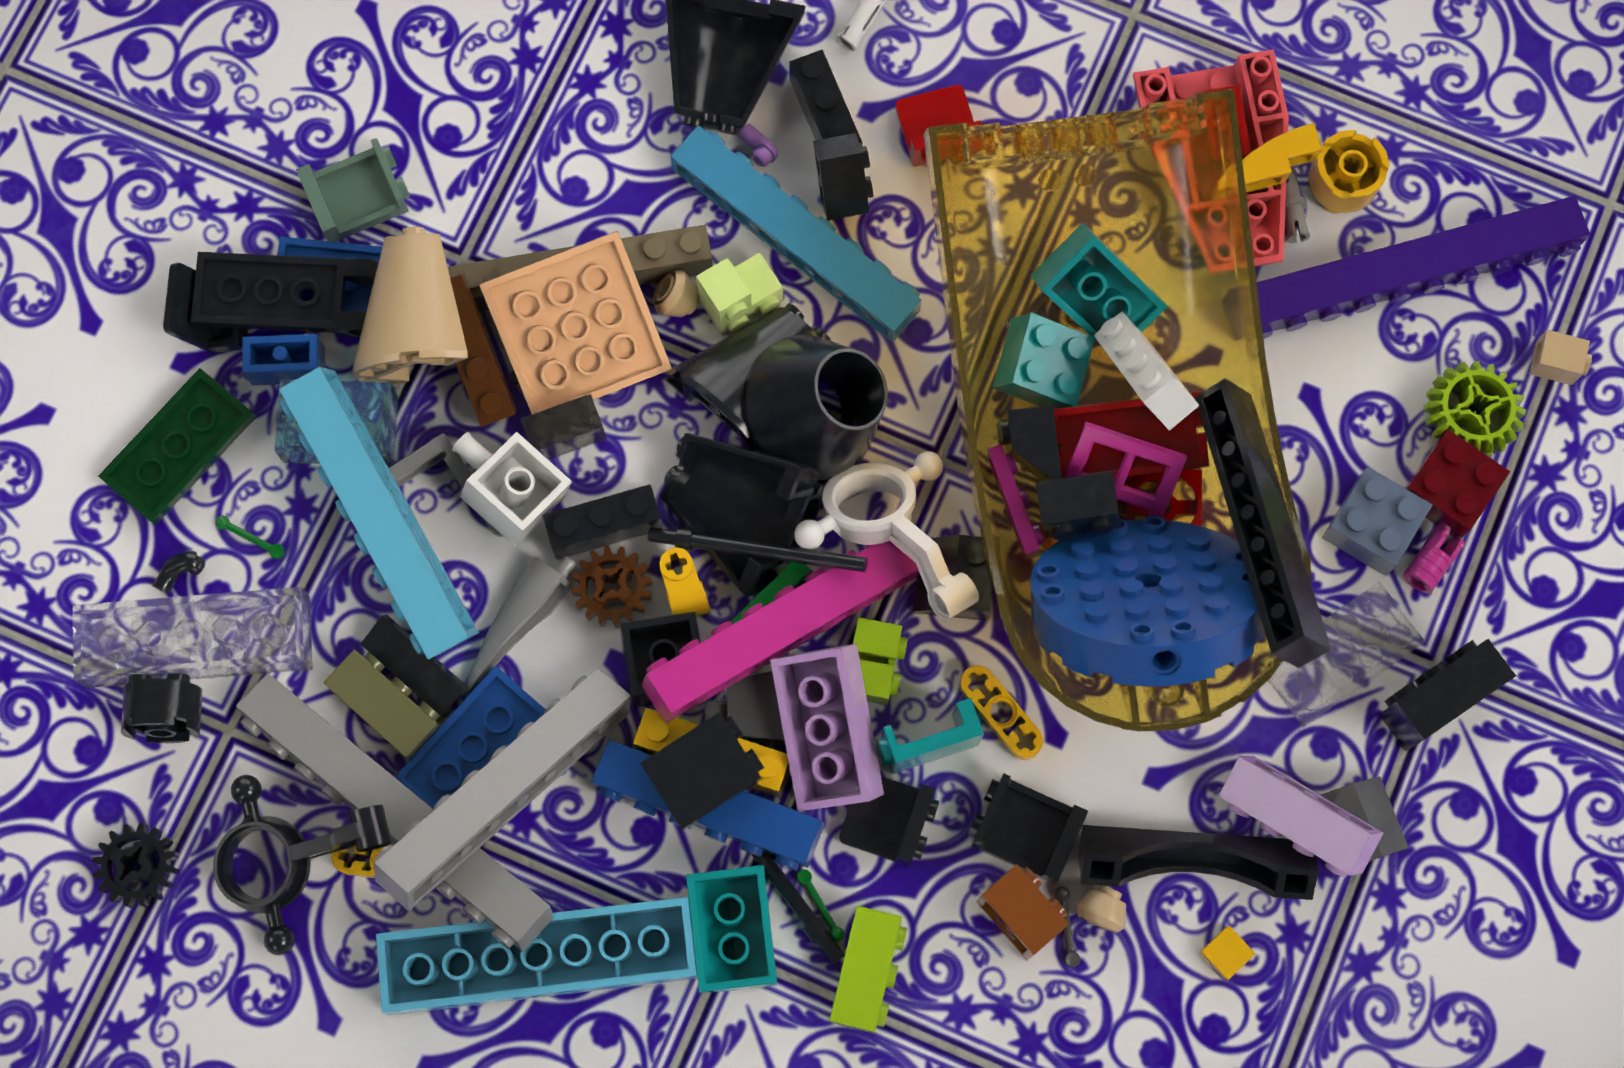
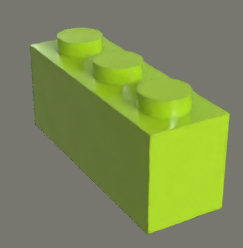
M861 906L856 907L829 1023L873 1034L877 1026H885L889 1004L882 1001L886 987L892 989L894 987L898 966L891 964L895 949H903L907 932L906 927L900 926L901 916Z

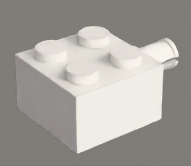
M466 432L452 447V451L456 452L476 470L466 480L460 498L514 546L543 519L542 515L549 513L565 497L572 483L567 476L518 432L492 454L477 442L469 432Z

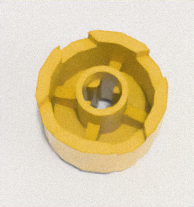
M1357 130L1340 131L1329 137L1324 142L1323 150L1316 160L1313 161L1308 173L1311 192L1318 202L1323 205L1324 209L1333 214L1356 212L1368 206L1386 180L1390 165L1386 150L1379 140L1374 137L1371 140L1365 135L1356 134Z

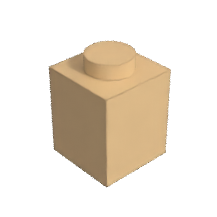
M1546 330L1536 341L1529 374L1573 385L1582 375L1585 376L1589 371L1592 361V355L1587 354L1590 341Z

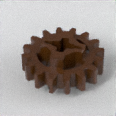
M608 545L605 546L604 555L599 556L594 550L590 551L592 558L590 563L584 560L579 561L583 572L573 573L572 578L580 585L571 588L573 596H582L575 604L578 610L588 608L585 613L588 621L598 616L600 627H604L607 620H612L615 628H619L621 618L625 617L628 622H633L632 613L635 610L642 614L645 613V607L641 601H650L652 599L651 593L644 589L652 586L653 581L651 577H642L649 569L646 563L637 566L639 560L637 553H633L627 558L625 548L620 546L617 554H612ZM617 564L614 568H601L604 565ZM632 574H634L637 580L635 594L628 588V582L631 580ZM589 579L596 585V591L592 595L593 598L591 600L587 591ZM617 581L620 589L617 592L611 589L607 593L605 584L607 582L614 584ZM621 604L624 606L615 610H607L609 606Z

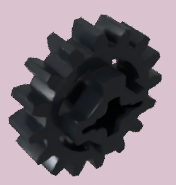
M139 823L135 832L131 825L124 824L122 835L110 831L109 836L112 842L109 845L101 842L98 844V847L104 853L102 857H93L92 862L101 865V870L94 872L92 876L95 879L104 880L98 888L100 892L108 893L112 891L109 901L117 904L123 899L125 907L133 908L137 899L140 906L148 907L150 896L157 900H162L163 895L160 889L163 886L171 889L174 887V884L168 880L170 874H179L180 870L171 866V861L178 859L179 853L167 850L174 842L170 838L160 840L163 831L153 828L149 833L148 825ZM137 841L134 847L122 849L124 845ZM157 854H159L160 858L159 870L157 869L155 857ZM134 859L142 865L139 872L134 871V868L130 866ZM113 861L115 862L117 872L115 877L112 872ZM147 881L151 883L141 890L131 891L132 889L135 890L140 883Z

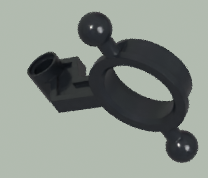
M242 775L233 781L231 796L238 804L242 805L244 819L241 824L226 833L218 844L213 861L214 877L220 891L228 900L247 911L266 914L269 929L264 935V946L271 954L280 956L291 951L295 944V935L291 928L284 925L281 909L293 903L304 890L310 874L311 859L355 846L357 852L370 851L392 844L383 805H373L348 813L350 824L334 828L328 835L305 841L299 830L286 820L271 816H260L257 800L262 793L261 783L252 775ZM259 830L275 835L284 845L288 856V871L283 884L274 894L264 899L253 898L241 890L234 878L232 866L234 853L240 842L249 834Z

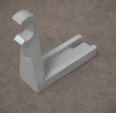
M442 433L389 468L399 487L443 459L462 489L466 480L472 475L461 457L452 451L453 445L445 433ZM483 518L493 534L504 537Z

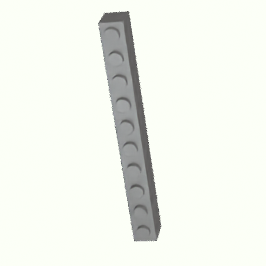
M269 673L236 705L243 717L240 721L241 725L255 737L260 733L269 740L267 746L279 758L284 760L289 756L297 764L294 766V769L305 780L311 783L316 779L324 786L321 791L334 804L339 806L344 802L352 811L373 805H383L392 841L390 845L394 846L401 840L408 827L418 819L424 820L433 812L429 805ZM481 848L436 886V889L449 900H452L455 896L465 904L463 911L480 925L483 921H486L495 930L491 934L508 949L514 945L521 952H524L554 918L550 905Z

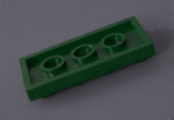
M199 368L98 477L156 526L254 421L256 415Z

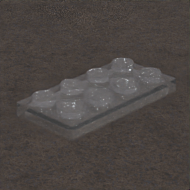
M1380 581L1323 620L1331 651L1300 668L1274 655L1258 666L1303 728L1425 642Z

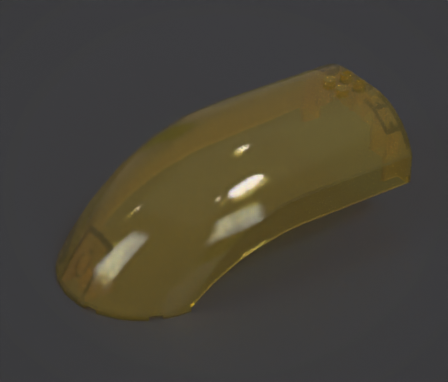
M1234 89L1196 93L1187 99L1149 103L1141 109L1008 126L992 123L967 127L966 122L928 127L923 135L958 411L983 547L1001 619L1009 641L1022 664L1045 690L1065 706L1096 722L1132 731H1173L1222 716L1221 713L1238 703H1244L1272 677L1283 662L1282 659L1271 654L1266 635H1264L1263 640L1259 639L1254 645V653L1233 668L1227 664L1215 669L1214 677L1171 686L1148 687L1112 683V676L1093 672L1088 677L1063 666L1062 658L1054 652L1047 654L1036 640L1032 629L1030 580L1036 562L1046 550L1039 545V556L1024 560L987 458V449L999 445L996 423L1002 420V416L1007 410L1039 407L992 388L1011 319L1032 312L1089 335L1041 291L1031 277V274L1084 223L1167 304L1168 307L1142 333L1189 393L1198 391L1202 393L1226 378L1252 395L1311 582L1310 553H1308L1284 462L1266 362ZM1094 340L1077 406L1140 399L1103 347ZM1204 427L1196 428L1197 435L1198 433H1205ZM1207 440L1210 467L1195 469L1202 470V527L1218 531L1237 541ZM1062 444L1058 445V450L1063 451ZM1016 462L1019 473L1013 475L1018 489L1025 487L1031 503V509L1026 510L1031 524L1037 522L1039 525L1041 517L1036 482L1042 481ZM1146 482L1138 490L1155 495L1157 482ZM1177 482L1172 496L1177 500H1195V494L1191 488L1184 482ZM1118 500L1120 519L1126 521L1127 503ZM1168 503L1164 514L1171 511L1172 506L1170 503ZM1135 516V520H1144L1146 516ZM1178 516L1174 521L1190 524L1195 516Z

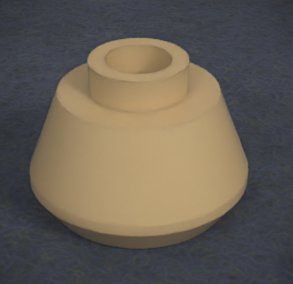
M683 270L668 272L657 285L653 295V305L656 312L660 315L683 317L686 314H692L700 300L697 286Z
M1100 886L1099 891L1091 889L1076 905V912L1079 918L1102 929L1118 933L1126 926V903L1120 901L1122 893L1106 886Z

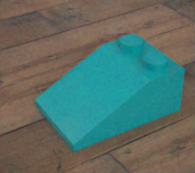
M1084 223L1031 274V277L1041 291L1094 338V335L1101 330L1103 324L1109 319L1115 318L1121 311L1143 332L1168 307Z

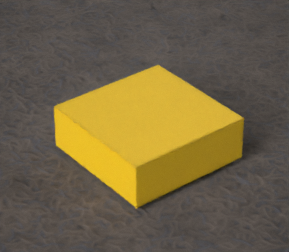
M1230 925L1226 926L1200 951L1203 957L1226 981L1256 954Z

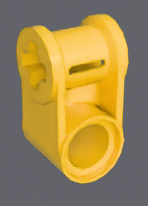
M678 547L665 551L661 556L659 564L672 614L695 612L696 617L711 613L703 584L699 581L690 554ZM674 560H678L681 565H684L682 567L683 573L680 575H676L674 570H669L672 568L671 562Z

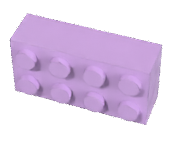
M857 643L771 659V668L797 811L869 802L884 795Z

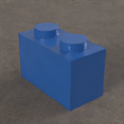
M317 334L243 337L242 372L252 386L289 384L318 367L325 368V346Z

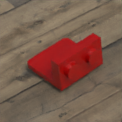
M954 85L902 98L896 102V113L913 167L931 165L944 159L966 156L982 150L985 132L981 120L974 122L962 86Z

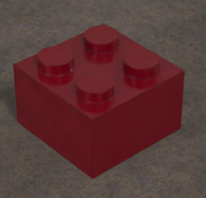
M1447 430L1430 450L1405 486V489L1432 504L1425 517L1435 525L1443 521L1451 529L1449 534L1454 538L1459 537L1461 539L1473 528L1511 471L1450 430Z

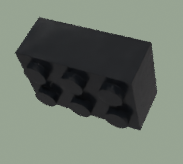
M1486 639L1478 646L1474 640H1471L1444 659L1448 666L1441 661L1414 681L1418 685L1417 688L1413 682H1410L1384 701L1388 708L1381 712L1379 716L1405 751L1419 744L1516 677L1515 673L1489 639Z

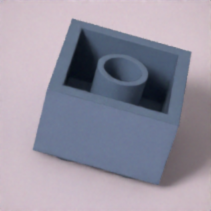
M1367 466L1356 479L1322 538L1387 576L1398 565L1431 509L1432 504Z

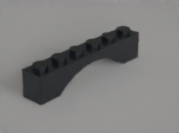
M1082 825L1078 854L1080 883L1085 885L1120 887L1135 879L1154 874L1196 872L1237 880L1255 887L1274 898L1313 900L1319 869L1316 855L1314 854L1313 857H1309L1298 852L1292 847L1294 842L1290 839Z

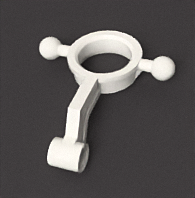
M934 452L919 454L914 461V466L904 472L887 464L864 463L854 465L848 470L833 476L826 484L822 496L823 507L827 516L819 521L804 520L795 529L794 537L797 544L804 549L811 550L819 547L824 540L825 534L832 530L843 539L856 544L874 545L891 541L916 563L928 592L929 604L934 613L944 621L949 620L979 600V594L973 581L964 573L952 576L948 571L938 544L911 522L912 511L916 504L914 483L920 479L924 481L935 480L941 475L943 470V462ZM865 491L887 492L895 495L902 501L899 508L892 514L881 519L869 521L850 518L838 508L848 497Z

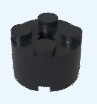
M184 673L167 674L166 679L152 678L147 674L129 675L128 683L124 686L121 734L134 740L136 733L147 735L146 742L151 743L189 741L190 734L198 738L200 736L202 688L190 683V676Z

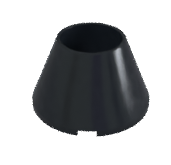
M794 335L768 346L755 359L746 377L748 384L746 400L743 401V411L748 431L760 452L809 465L820 474L817 481L831 479L833 476L857 465L866 455L887 406L888 387L881 368L866 353L819 336ZM819 376L832 385L839 397L841 404L840 422L835 420L826 411L821 402L818 392Z

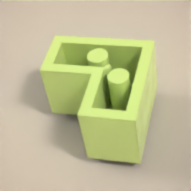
M761 253L754 255L735 267L729 258H726L696 276L699 301L721 335L728 331H731V333L739 331L749 324V319L759 313H762V315L769 314L778 308L781 304L780 301L783 300V287Z

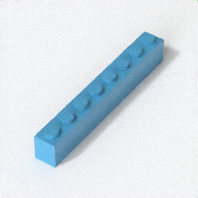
M698 125L670 156L672 170L893 343L920 312L922 299L919 298V292L909 283L903 282L901 284L892 277L890 269L879 260L873 262L865 256L862 247L853 239L847 238L845 240L835 232V227L822 216L817 218L810 213L805 202L798 196H789L780 189V184L767 173L760 174L753 168L752 162L743 153L738 151L734 153L725 146V141L712 130L707 132Z

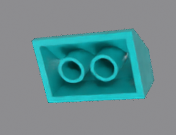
M764 865L686 874L699 993L777 986Z

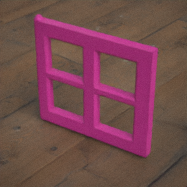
M1085 422L1064 478L1089 474L1083 472L1094 442L1125 452L1114 480L1117 500L1148 509L1145 518L1150 516L1163 517L1186 463L1187 455ZM1135 456L1167 466L1155 495L1124 485Z

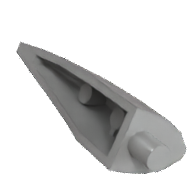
M565 555L555 569L534 556L501 606L483 641L467 682L469 688L466 693L468 695L529 631L552 614L573 587L566 578L577 564Z

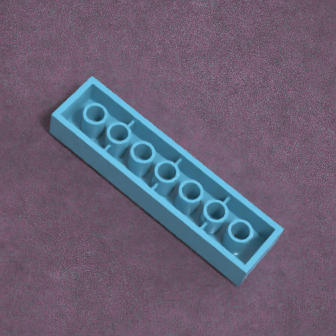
M318 367L280 388L279 390L284 397L280 400L282 409L290 420L296 419L302 432L298 436L303 447L309 454L314 452L321 465L317 467L320 478L328 488L333 486L339 499L335 501L336 506L342 517L346 521L351 519L358 533L354 534V538L360 550L365 555L369 553L376 564V567L372 568L374 576L382 588L388 586L395 599L391 602V606L401 622L406 620L413 632L409 637L419 655L425 654L427 659H431L479 634L478 629L336 371Z
M689 897L553 913L554 918L524 952H521L514 945L510 949L503 946L491 934L495 929L486 921H483L480 925L472 922L376 934L382 1013L397 1015L698 979Z

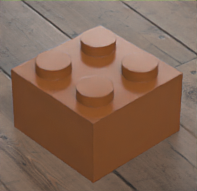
M1016 864L988 888L976 902L1027 961L1069 925L1064 919L1068 913L1054 897L1048 900L1038 889L1042 883L1028 867L1022 870Z

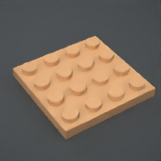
M618 231L480 284L535 422L672 369Z

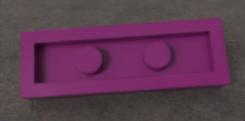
M1002 444L988 448L987 458L1024 560L1038 557L1040 554L1039 545L1044 544V539L1038 523L1031 524L1026 510L1031 509V503L1025 487L1018 489L1013 475L1018 474L1019 471L1012 452L1005 454Z

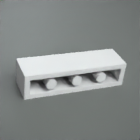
M1123 311L1115 318L1106 321L1101 330L1094 335L1143 403L1169 431L1199 406L1157 350Z

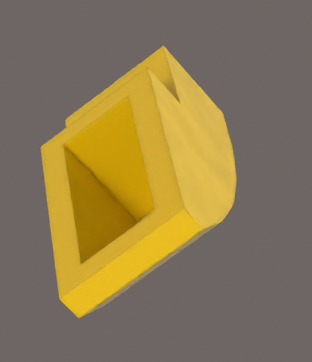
M1315 123L1292 129L1252 151L1219 183L1213 193L1215 201L1283 184L1292 173L1290 167L1315 161L1323 150Z

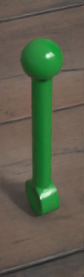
M222 515L216 518L215 525L218 529H228L269 551L273 559L280 560L284 557L285 550L280 544L271 545L230 523L227 516Z
M806 869L800 870L797 874V882L806 887L825 922L830 927L831 937L836 942L841 941L845 936V932L835 924L813 886L811 872Z

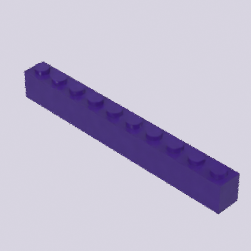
M1576 195L1233 288L1226 302L1239 340L1251 337L1252 341H1259L1271 336L1273 331L1286 328V331L1291 332L1305 327L1308 324L1307 322L1320 319L1321 322L1334 320L1342 315L1341 312L1352 309L1356 313L1364 312L1374 308L1376 303L1389 300L1390 303L1401 302L1409 298L1410 294L1423 290L1424 294L1434 293L1444 288V284L1457 281L1458 285L1467 284L1479 278L1480 274L1491 272L1492 275L1503 274L1511 270L1513 265L1525 262L1526 266L1536 265L1546 260L1547 256L1559 253L1560 257L1569 256L1578 252L1581 249V245L1591 234Z

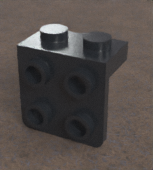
M182 263L171 264L163 321L164 331L173 337L210 353L242 350L243 337L248 336V329L193 326L191 323L196 270Z
M881 776L884 795L869 802L850 804L839 840L842 844L910 867L913 857L917 859L922 857L928 837L922 836L921 832L925 821L933 823L940 801L933 799L935 788L921 784L920 789Z

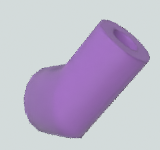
M750 123L746 124L739 132L738 137L754 151L753 160L755 163L765 167L769 163L774 162L778 156L775 145Z

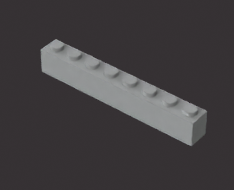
M599 668L588 677L586 675L581 676L564 698H557L552 701L546 708L544 715L535 723H527L518 733L517 739L507 747L504 745L498 748L486 766L480 771L474 770L468 774L461 787L455 793L443 796L434 806L433 812L424 820L418 819L408 827L401 840L394 846L388 845L384 847L374 862L375 881L406 910L410 911L629 715L631 695Z

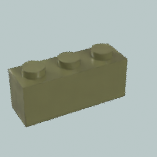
M354 649L323 683L410 761L440 728L435 722L440 716L424 701L417 706L408 697L412 690L395 676L392 681L388 680L381 673L385 666L371 653L368 652L363 657Z

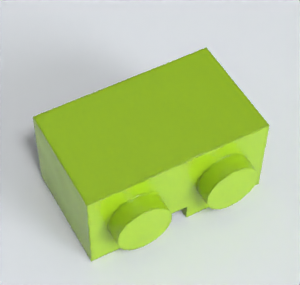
M858 617L853 644L857 643L867 702L888 705L889 695L897 697L901 674L894 673L896 659L904 660L908 638L901 637L903 627L901 625Z

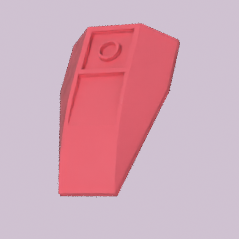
M1274 49L1239 55L1234 65L1172 76L1170 75L1169 67L1134 72L1133 79L1147 144L1210 273L1216 274L1283 262L1286 181L1276 186L1215 201L1213 193L1219 183L1238 162H1230L1224 169L1218 167V161L1214 162L1204 99V91L1240 85L1251 152L1269 140L1288 132L1289 116Z

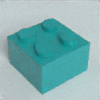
M1032 312L1012 318L992 388L1037 406L1053 405L1054 409L1076 407L1095 338Z

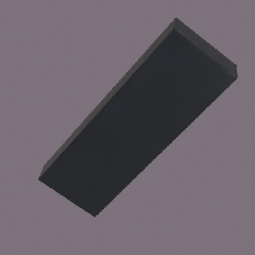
M382 615L360 645L441 717L447 716L469 687L437 658L427 659L425 654L419 655L411 643L410 634L388 615Z

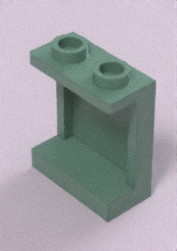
M377 138L370 140L373 146L371 149L313 172L310 164L296 169L327 241H339L409 212L404 199L409 198L410 194L402 177L394 178L391 168L397 166L389 146L381 148Z

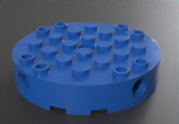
M1150 516L1144 520L1125 521L1120 519L1121 527L1113 528L1109 533L1092 534L1091 532L1078 533L1070 539L1058 541L1041 555L1032 570L1030 580L1031 621L1036 640L1047 654L1054 652L1060 656L1063 666L1088 677L1093 672L1112 676V683L1148 687L1197 682L1214 677L1215 669L1227 664L1234 668L1254 653V645L1259 639L1263 640L1265 635L1238 541L1206 527L1178 521H1168L1159 516Z

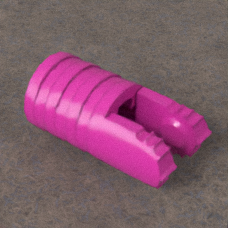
M1443 521L1435 527L1403 573L1404 580L1422 593L1430 594L1433 592L1466 544L1457 537L1451 539L1446 547L1441 550L1440 547L1451 530Z

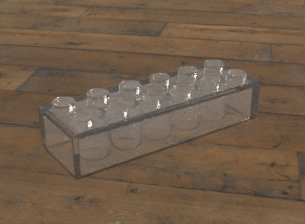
M302 587L73 605L74 681L86 688L125 685L128 683V676L131 674H147L152 678L166 679L167 674L184 673L189 675L191 680L313 670L310 596Z

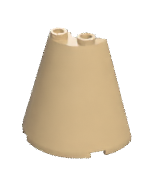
M423 227L403 228L402 236H388L384 238L352 369L353 378L359 379V383L375 387L393 388L409 381V366L412 364L449 366L468 358L440 234L425 233Z

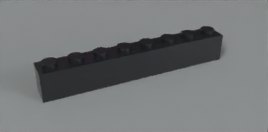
M1224 378L1197 395L1195 400L1199 404L1200 417L1271 654L1300 668L1332 649L1252 395Z

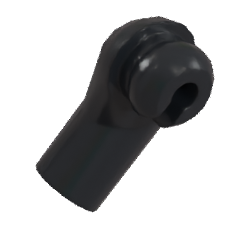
M186 550L166 560L152 587L169 595L179 575L187 571L192 575H199L205 567V559L198 556L197 552L193 550Z

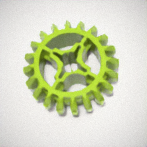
M1474 361L1470 368L1465 362L1459 363L1456 366V370L1448 367L1443 372V377L1437 376L1432 382L1434 388H1430L1426 393V397L1430 401L1424 405L1423 411L1432 415L1425 420V425L1437 427L1432 433V438H1438L1447 430H1450L1488 457L1493 455V450L1497 453L1503 452L1507 448L1506 443L1512 444L1517 439L1515 432H1519L1524 424L1519 419L1526 414V409L1517 406L1524 400V395L1513 394V391L1517 388V382L1507 384L1504 381L1507 377V371H1503L1499 375L1494 374V364H1489L1485 370H1482L1480 361ZM1459 387L1461 392L1458 396L1460 404H1457L1454 409L1449 410V394L1451 390ZM1481 389L1488 392L1491 396L1484 394ZM1470 405H1472L1473 409L1476 407L1479 411L1482 412L1479 415H1476V411L1473 413L1470 409L1467 408ZM1500 410L1499 428L1496 432L1490 434L1488 427L1491 424L1490 416L1495 411ZM1457 424L1465 426L1469 432L1463 430Z

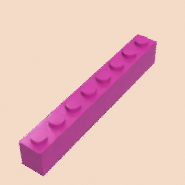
M891 541L866 545L867 548L857 554L854 550H851L845 554L868 558L865 573L836 568L825 571L823 567L815 570L805 578V584L796 589L793 585L785 587L774 596L775 601L766 606H763L762 603L752 606L742 614L744 618L733 625L730 621L722 623L711 632L712 637L701 643L698 639L687 643L678 651L680 655L668 661L666 657L657 660L646 669L648 673L641 686L664 722L668 723L771 663V659L787 654L914 580L919 573L916 563Z

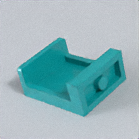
M968 698L956 702L952 713L956 727L899 745L891 725L883 727L882 735L878 739L879 744L877 745L883 766L890 765L894 774L978 746L984 733L972 699Z

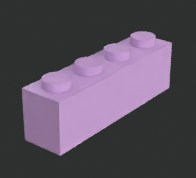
M1253 755L1238 757L1219 794V797L1229 802L1228 808L1231 811L1246 818L1249 815L1261 822V829L1276 837H1281V835L1287 837L1294 842L1292 847L1295 850L1309 857H1313L1315 854L1327 862L1325 867L1341 877L1362 874L1384 834Z

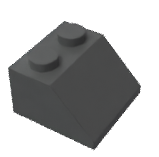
M1380 776L1321 794L1322 797L1384 833L1369 862L1409 848Z

